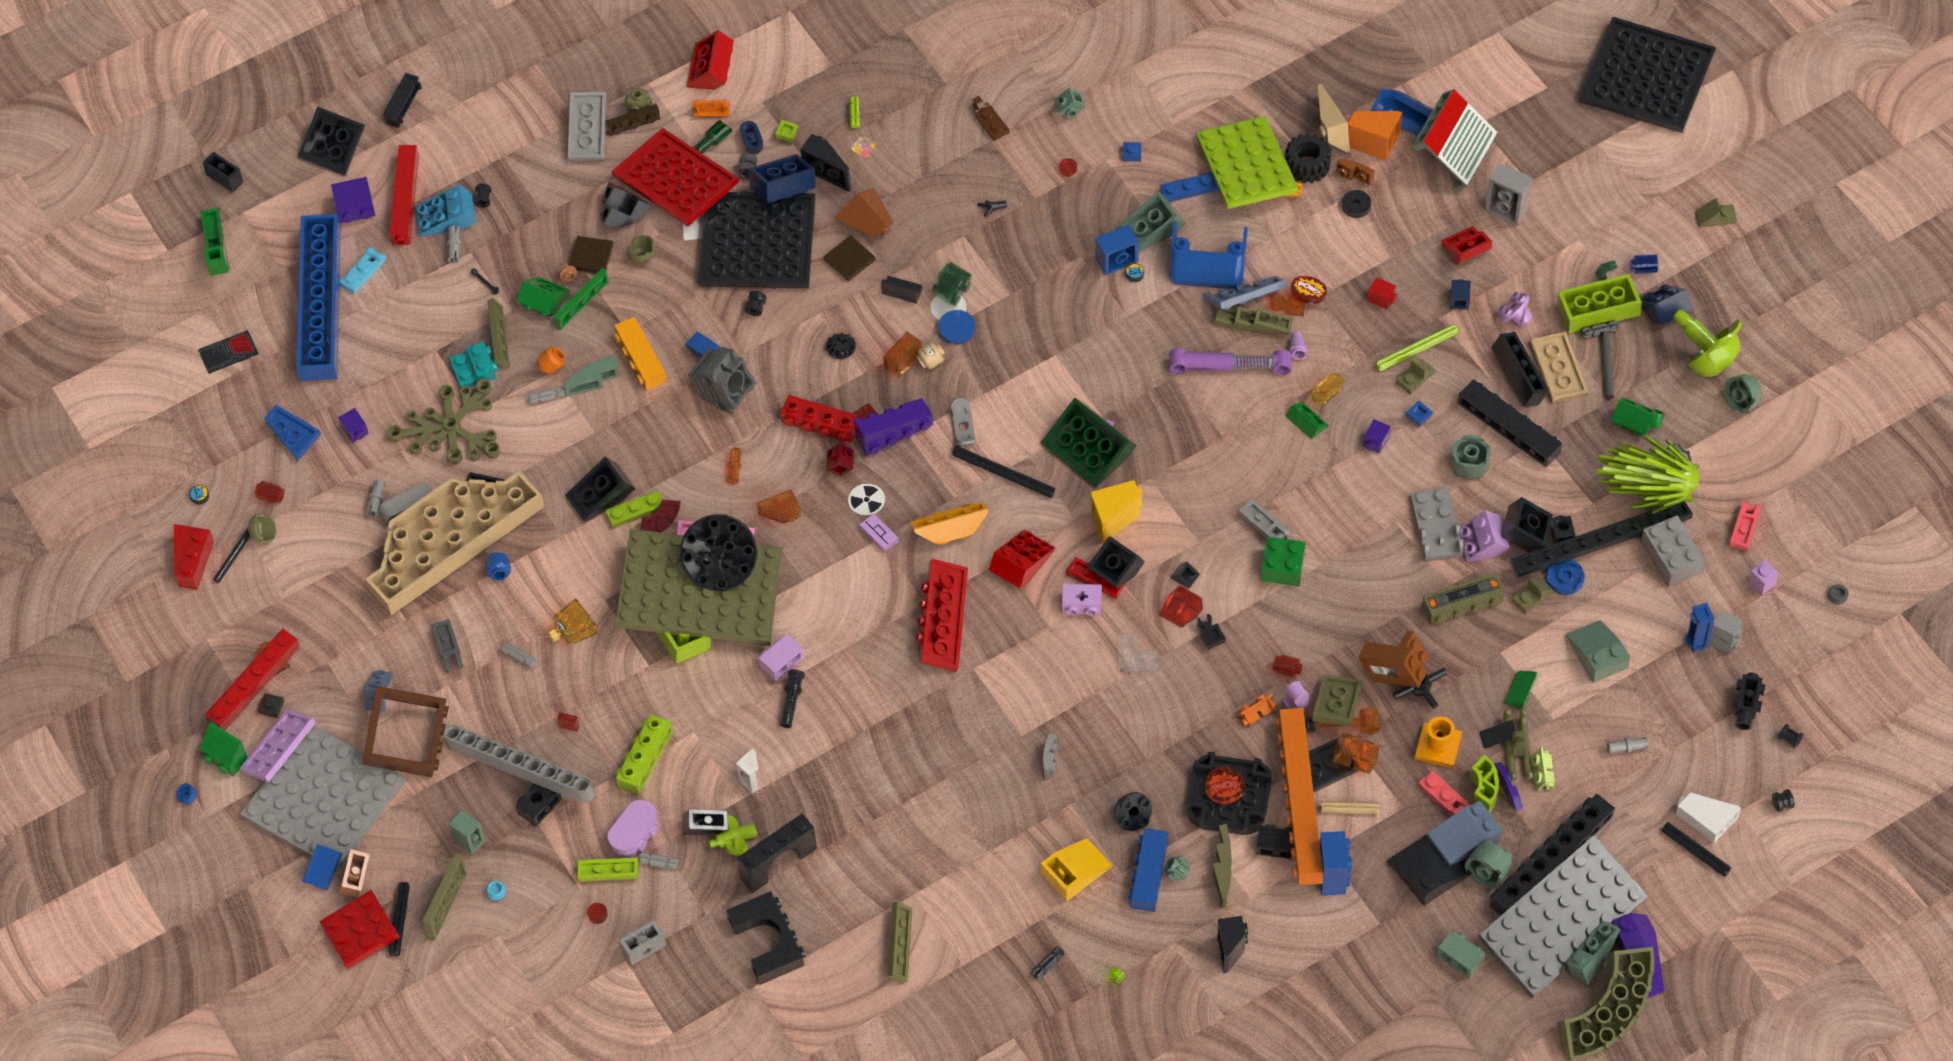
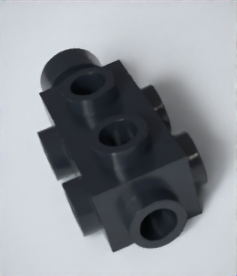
M1753 672L1747 673V675L1743 674L1742 679H1738L1736 685L1739 695L1734 697L1732 707L1736 708L1735 715L1737 718L1735 726L1740 730H1750L1752 719H1755L1756 712L1760 713L1762 701H1759V695H1764L1766 684H1762L1763 678H1760L1758 674Z

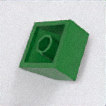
M538 276L522 282L517 302L523 304L524 308L535 309L539 311V314L549 316L557 313L569 295L570 289Z
M210 722L200 746L202 759L209 765L214 764L217 766L218 770L226 775L228 773L234 777L248 758L242 741Z

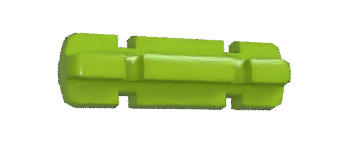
M851 96L849 98L850 127L854 129L860 127L859 97Z

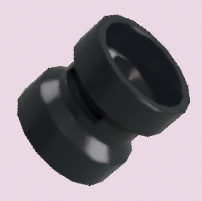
M751 291L748 296V302H746L744 307L745 312L752 316H760L763 312V305L767 300L766 295L760 291Z

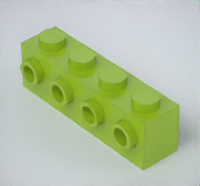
M650 714L647 720H644L639 736H636L633 740L631 751L627 752L624 757L622 768H619L615 774L618 788L640 795L673 733L671 721Z

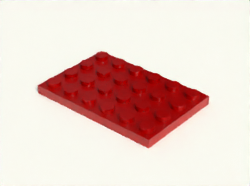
M664 128L660 129L611 171L613 177L687 227L739 183L738 177Z

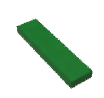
M602 268L553 316L556 328L561 330L609 283L608 273L605 269Z

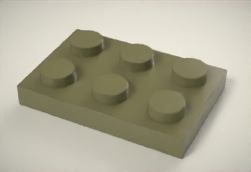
M1324 675L1313 712V721L1352 727L1363 680Z

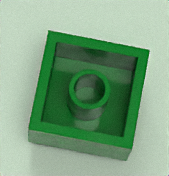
M1267 537L1261 581L1300 586L1306 542Z

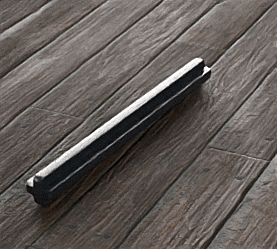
M955 446L952 451V455L1049 498H1052L1055 494V487L960 446Z

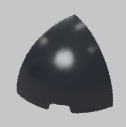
M609 182L602 199L605 207L601 212V221L604 225L610 227L628 226L641 219L651 205L631 192Z

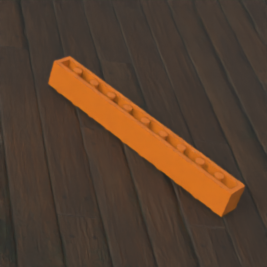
M1303 708L1280 709L1279 717H1276V728L1281 731V733H1278V745H1282L1280 761H1284L1285 765L1281 768L1282 778H1286V782H1283L1284 794H1288V798L1285 799L1286 811L1290 810V815H1287L1288 827H1292V832H1289L1290 844H1294V848H1291L1292 861L1296 860V865H1293V875L1298 877V885L1323 884V867Z

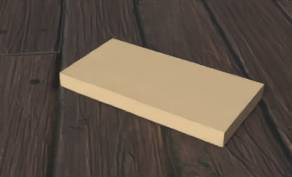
M1566 331L1530 339L1529 344L1543 381L1549 390L1548 394L1552 404L1589 395Z

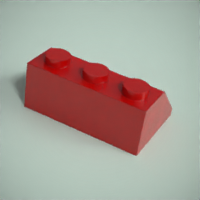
M717 30L695 43L687 87L715 90L725 85L728 79L727 74L733 52V39Z

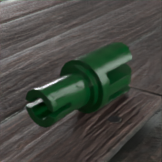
M719 119L705 132V137L694 146V149L703 154L712 145L717 146L732 133V129Z

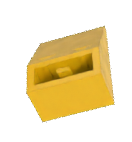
M1086 838L1056 851L1041 863V875L1067 902L1111 869L1113 865Z

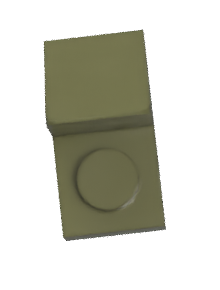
M1717 198L1696 210L1699 227L1735 224L1737 221L1734 205L1719 206Z
M1423 359L1411 360L1410 369L1397 379V384L1411 395L1436 373V369Z
M1530 578L1527 587L1515 595L1512 602L1526 614L1553 594L1554 590L1542 578Z

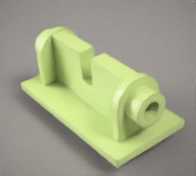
M1540 747L1531 756L1536 791H1539L1542 787L1552 790L1555 785L1554 772L1547 771L1553 769L1552 757L1548 751H1543V747Z

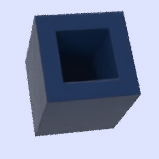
M1463 279L1452 280L1450 309L1469 310L1471 281Z

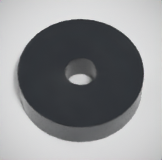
M1361 190L1349 191L1342 198V210L1347 216L1352 218L1364 217L1371 210V198L1366 192Z

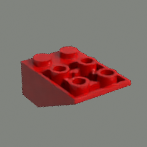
M1023 530L994 552L989 571L1020 589L1031 581L1055 551V547L1036 537L1031 532Z

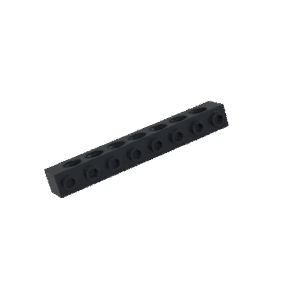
M1597 793L1592 798L1588 797L1584 801L1582 808L1579 811L1575 810L1571 814L1570 820L1566 824L1562 823L1558 827L1556 834L1553 837L1549 836L1543 843V847L1540 850L1536 849L1530 856V860L1527 863L1523 862L1518 867L1517 873L1514 876L1510 875L1505 880L1504 886L1492 893L1490 896V907L1500 916L1593 835L1595 836L1613 818L1615 807ZM1587 815H1592L1594 818H1588ZM1574 828H1579L1581 831L1577 832ZM1561 841H1566L1568 844H1567V845H1564V844H1562V843H1560V842H1561ZM1548 854H1552V855H1554L1555 857H1554V858H1550V857H1548L1547 855H1548ZM1539 867L1542 871H1536L1534 868ZM1525 880L1528 881L1529 884H1523L1520 881ZM1507 894H1514L1516 897H1509Z

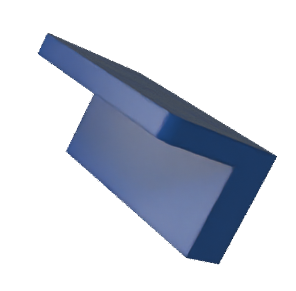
M317 844L302 882L328 890L343 853Z

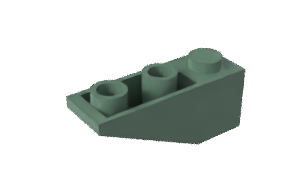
M1605 920L1599 924L1566 962L1572 978L1586 985L1590 984L1601 971L1607 954H1609L1620 932L1619 927Z

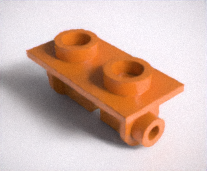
M696 99V101H693V117H729L730 101H726V99L712 101Z
M1263 694L1255 699L1256 704L1250 706L1248 703L1239 709L1241 713L1235 717L1237 718L1241 715L1242 725L1250 726L1261 719L1257 713L1258 711L1262 717L1275 711L1277 704L1274 700H1270L1273 694L1269 696Z

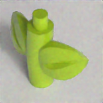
M727 813L728 830L715 835L716 839L710 840L709 844L711 848L719 846V849L725 847L728 854L740 856L748 850V844L745 840L758 837L754 823L740 826L739 821Z

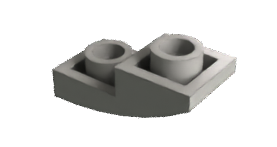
M1049 733L1043 752V773L1045 779H1049L1051 773L1054 774L1058 766L1056 752L1059 744H1057V735Z

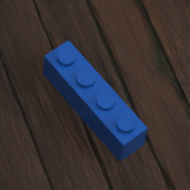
M1145 828L1144 834L1139 836L1138 847H1141L1140 853H1136L1135 865L1138 866L1137 871H1133L1131 882L1134 883V888L1129 889L1128 895L1132 909L1151 912L1156 910L1168 845L1167 831Z

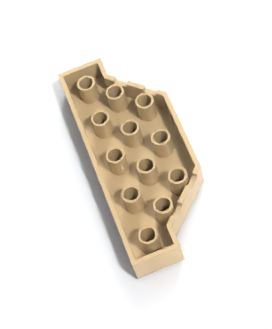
M520 471L505 481H496V483L473 479L459 481L458 479L450 478L389 521L381 568L365 579L369 592L392 616L544 508L542 494Z

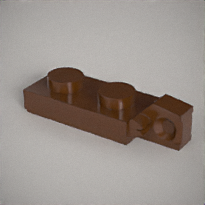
M979 96L973 98L975 117L992 140L995 141L1009 134V128L988 102L984 104Z

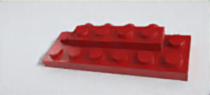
M931 559L929 562L928 579L926 582L923 581L921 585V593H924V598L920 600L919 609L922 610V615L919 616L917 626L921 627L920 632L916 636V643L919 644L918 649L920 650L919 663L954 672L959 669L968 567Z

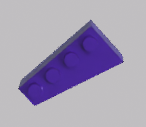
M921 398L901 404L899 409L896 410L892 407L885 409V412L880 415H876V413L869 414L867 419L861 420L859 417L854 419L856 440L866 456L875 454L887 446H892L904 438H909L921 430L930 428L933 425V415Z

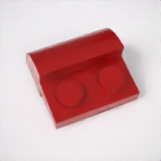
M1471 226L1441 240V246L1450 254L1452 263L1459 265L1491 250L1492 241L1483 231L1478 232L1474 226Z

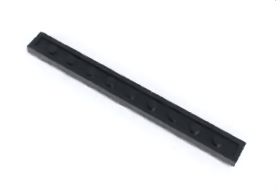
M1683 501L1653 514L1652 510L1511 558L1510 565L1519 578L1642 536L1643 529L1677 515L1681 522L1692 519L1693 513L1687 503Z

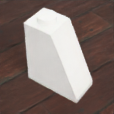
M1691 792L1686 798L1684 796L1681 797L1676 804V816L1713 844L1739 818L1741 810L1737 805Z

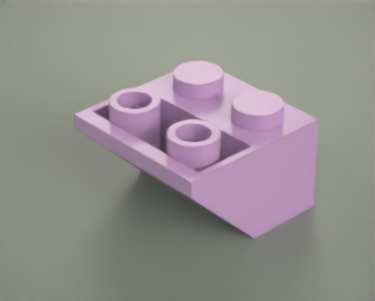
M1485 510L1460 527V539H1463L1464 554L1467 562L1495 558L1510 548L1508 540L1501 537L1503 523L1500 515Z

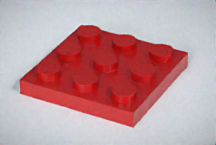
M372 889L319 921L347 969L400 937Z

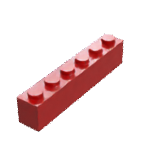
M282 628L206 712L205 717L208 723L212 722L226 730L300 648L298 639Z

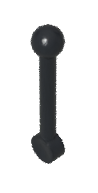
M473 268L471 270V274L477 276L485 283L494 295L499 293V288L493 287L478 273L477 269Z

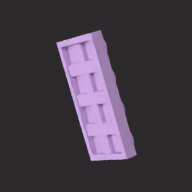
M286 709L239 769L244 774L269 782L316 723L312 717Z

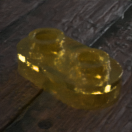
M1331 373L1325 377L1312 391L1314 402L1317 404L1328 403L1343 389L1344 378L1338 373Z

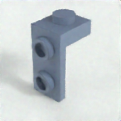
M384 670L373 671L364 689L365 710H372L376 686L387 688L392 678V672ZM382 699L380 711L384 712L386 709V699Z

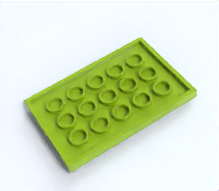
M1266 116L1196 132V138L1227 209L1298 193V186Z

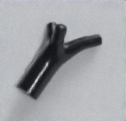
M986 200L985 203H978L977 206L988 209L984 214L987 217L990 212L996 209L1007 208L1006 200L998 202Z

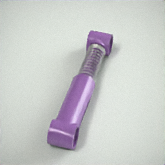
M1182 348L1172 349L1169 353V370L1174 374H1183L1187 370L1233 371L1234 367L1235 369L1237 367L1239 369L1241 367L1242 369L1249 367V369L1265 368L1266 370L1268 368L1269 370L1272 369L1277 375L1291 373V352L1287 350H1277L1273 355H1268L1267 357L1266 355L1264 357L1262 355L1260 357L1259 355L1257 357L1256 355L1254 357L1252 355L1250 357L1249 355L1247 357L1244 355L1243 357L1242 355L1236 356L1233 353L1187 352Z

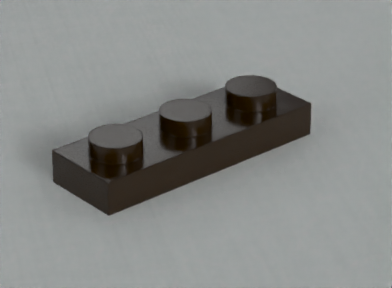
M657 104L606 120L609 136L618 135L624 131L636 129L639 126L660 120L659 108Z

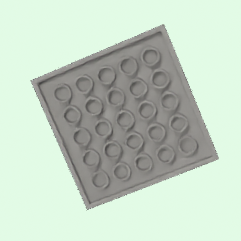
M313 726L269 782H264L240 815L243 819L310 857L313 856L317 844L343 853L336 872H338L345 863L350 849L354 850L407 780L405 776L396 771L362 765L364 753Z

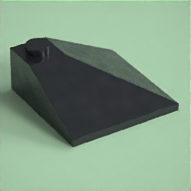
M317 106L298 157L346 175L365 125Z
M1427 834L1387 860V863L1424 906L1472 874L1469 869L1466 871L1465 863L1462 860L1449 866L1429 840Z

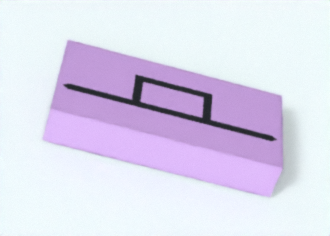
M875 514L859 524L860 529L883 552H886L899 542V538Z

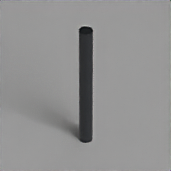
M248 528L213 578L216 583L221 582L250 539Z

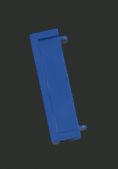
M1708 603L1693 606V611L1690 613L1691 620L1685 642L1689 648L1692 647L1693 652L1708 648L1715 620Z

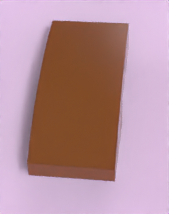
M1337 160L1336 172L1341 177H1345L1350 181L1357 177L1360 182H1364L1369 186L1374 182L1375 170L1352 160Z

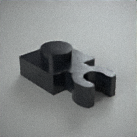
M1206 614L1207 622H1202L1200 617L1197 618V625L1201 628L1200 636L1207 649L1226 643V638L1218 623L1212 625L1210 614Z

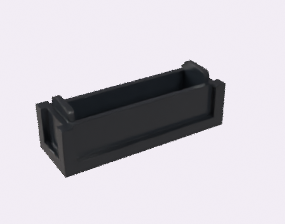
M409 73L404 74L383 113L386 125L399 128L400 123L403 124V118L418 90L422 89L418 76Z

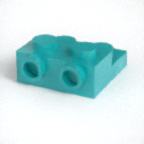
M484 341L466 347V352L449 357L460 389L463 386H475L481 379L489 381L497 379L495 371H498L496 362L494 360L491 361L490 356L493 355L490 346H485Z

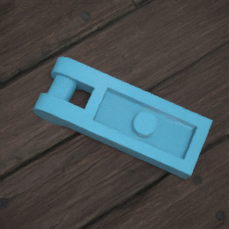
M369 247L365 255L339 281L340 286L355 294L385 262L386 255L378 253L373 247Z

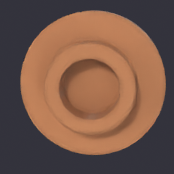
M567 262L560 265L559 277L563 282H571L577 277L578 272L575 267L568 266Z

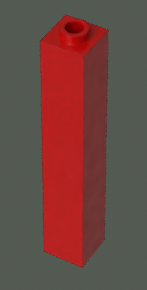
M399 145L390 226L392 245H411L419 163L417 145Z

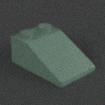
M1158 191L1117 227H1124L1126 225L1131 227L1139 241L1140 252L1171 237L1174 221L1178 222L1177 231L1186 222L1170 201Z
M1601 620L1566 634L1568 641L1593 683L1628 669L1630 655L1618 637Z

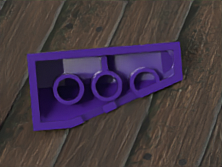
M1629 913L1613 919L1611 924L1620 928V932L1615 940L1619 950L1653 947L1654 973L1651 982L1652 988L1648 998L1663 993L1665 990L1656 931L1648 916Z

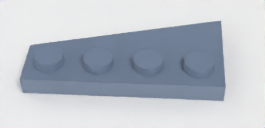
M1278 276L1253 281V285L1240 284L1236 285L1237 289L1234 290L1224 288L1218 290V294L1211 295L1210 292L1203 293L1204 301L1221 310H1227L1233 305L1245 304L1250 299L1262 298L1267 293L1279 292L1280 289L1286 287V282Z

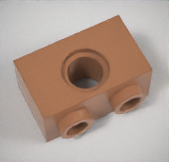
M350 849L346 856L338 894L354 898L359 896L370 854Z

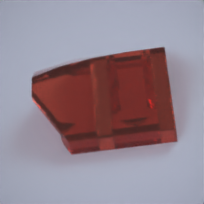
M1179 586L1169 594L1159 616L1182 628L1185 624L1196 619L1203 610L1202 597Z

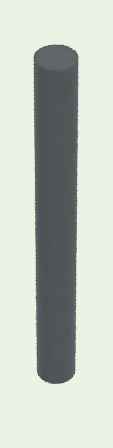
M1604 332L1601 336L1606 398L1613 399L1609 333Z

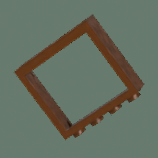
M376 686L362 765L432 777L434 770L438 771L440 760L436 759L437 753H441L443 742L439 741L446 727V724L442 723L443 717L447 718L449 706H445L446 699ZM382 699L438 709L429 763L372 753Z

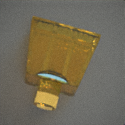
M577 598L553 617L556 628L548 632L553 642L563 637L568 645L598 634L596 623Z

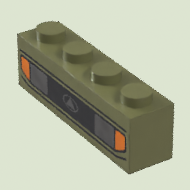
M1496 573L1424 595L1422 607L1430 624H1439L1453 617L1459 618L1472 611L1478 612L1485 607L1499 605L1503 602L1504 590Z

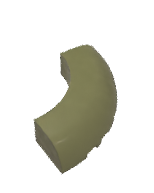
M1653 947L1619 950L1607 954L1606 979L1598 998L1580 1015L1557 1022L1562 1051L1568 1061L1583 1059L1609 1048L1632 1028V1025L1643 1012L1649 992H1651V982L1654 973Z

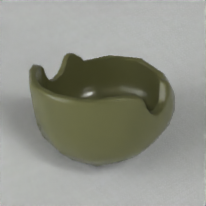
M641 235L633 238L632 245L628 246V256L636 263H646L655 255L654 241L650 236Z
M258 514L250 519L248 532L255 542L267 543L275 538L276 525L271 516Z

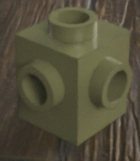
M631 87L630 93L625 97L628 113L652 105V98H650L648 90Z

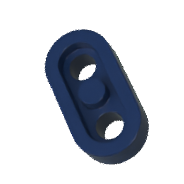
M753 121L742 123L740 134L746 150L752 154L761 152L764 145L757 124Z

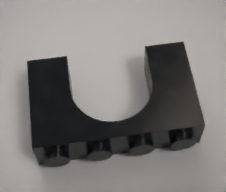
M803 813L737 857L740 878L752 893L769 882L767 870L780 854L792 849L802 860L817 849L814 826Z
M771 891L727 910L728 920L736 935L757 926H770L781 935L779 944L773 950L750 960L752 970L760 985L803 967V958L806 957L802 946H797L796 941L798 939L795 931H790L788 927L790 922L786 913L782 914L780 911L782 906L778 897L774 898Z

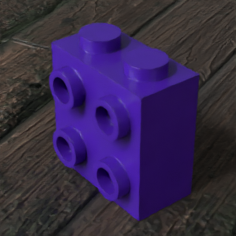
M367 177L331 184L340 224L376 216Z

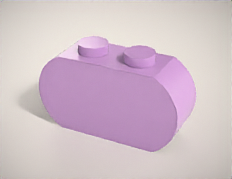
M645 800L631 802L608 831L609 846L615 856L619 858L636 857L639 852L645 849L650 837L655 836L658 832L659 820L657 811L650 802Z

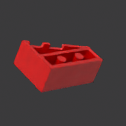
M173 524L175 578L179 587L198 590L214 543L211 531Z

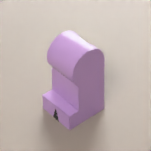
M1300 681L1290 684L1286 688L1287 698L1283 700L1282 705L1285 709L1303 708L1304 711L1309 708V693L1303 689Z

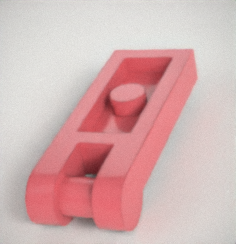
M1743 501L1730 540V547L1748 551L1762 506L1757 504L1756 506L1750 505L1749 502Z
M1431 771L1418 783V787L1450 816L1471 805L1468 800L1462 798L1434 771Z

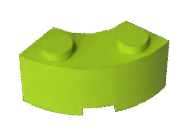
M1484 754L1472 767L1470 779L1477 788L1474 793L1473 803L1481 801L1489 813H1491L1497 801L1499 779L1495 765Z

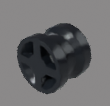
M1789 789L1783 790L1782 793H1772V802L1777 812L1783 811L1784 808H1794V798Z

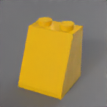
M1135 480L1090 492L1091 514L1102 543L1106 541L1108 536L1114 537L1140 516V508L1143 507L1141 500L1143 494L1141 487H1137Z

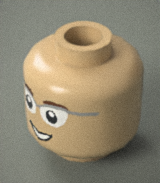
M929 342L918 349L916 357L923 368L931 370L944 361L942 355L945 352L940 344L935 345L933 342Z

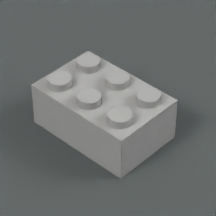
M1499 163L1489 178L1485 211L1518 226L1528 211L1533 178L1512 169L1510 166Z
M1678 515L1643 529L1641 542L1668 586L1703 573L1706 560Z

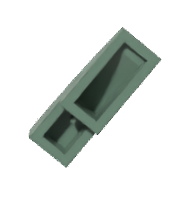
M615 355L595 361L571 376L564 383L567 397L603 388L602 381L620 377Z

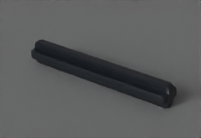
M1670 822L1663 826L1662 832L1721 875L1727 876L1729 874L1731 866Z
M399 882L393 926L400 937L389 945V955L392 957H398L401 951L410 889L408 882Z

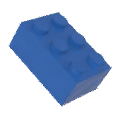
M1345 831L1321 832L1322 896L1346 894V888L1350 887L1352 859L1349 857L1350 840L1345 837Z

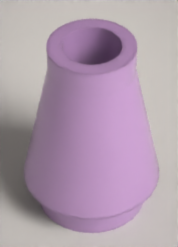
M1300 332L1291 334L1289 352H1291V356L1295 360L1304 359L1308 353L1307 346Z

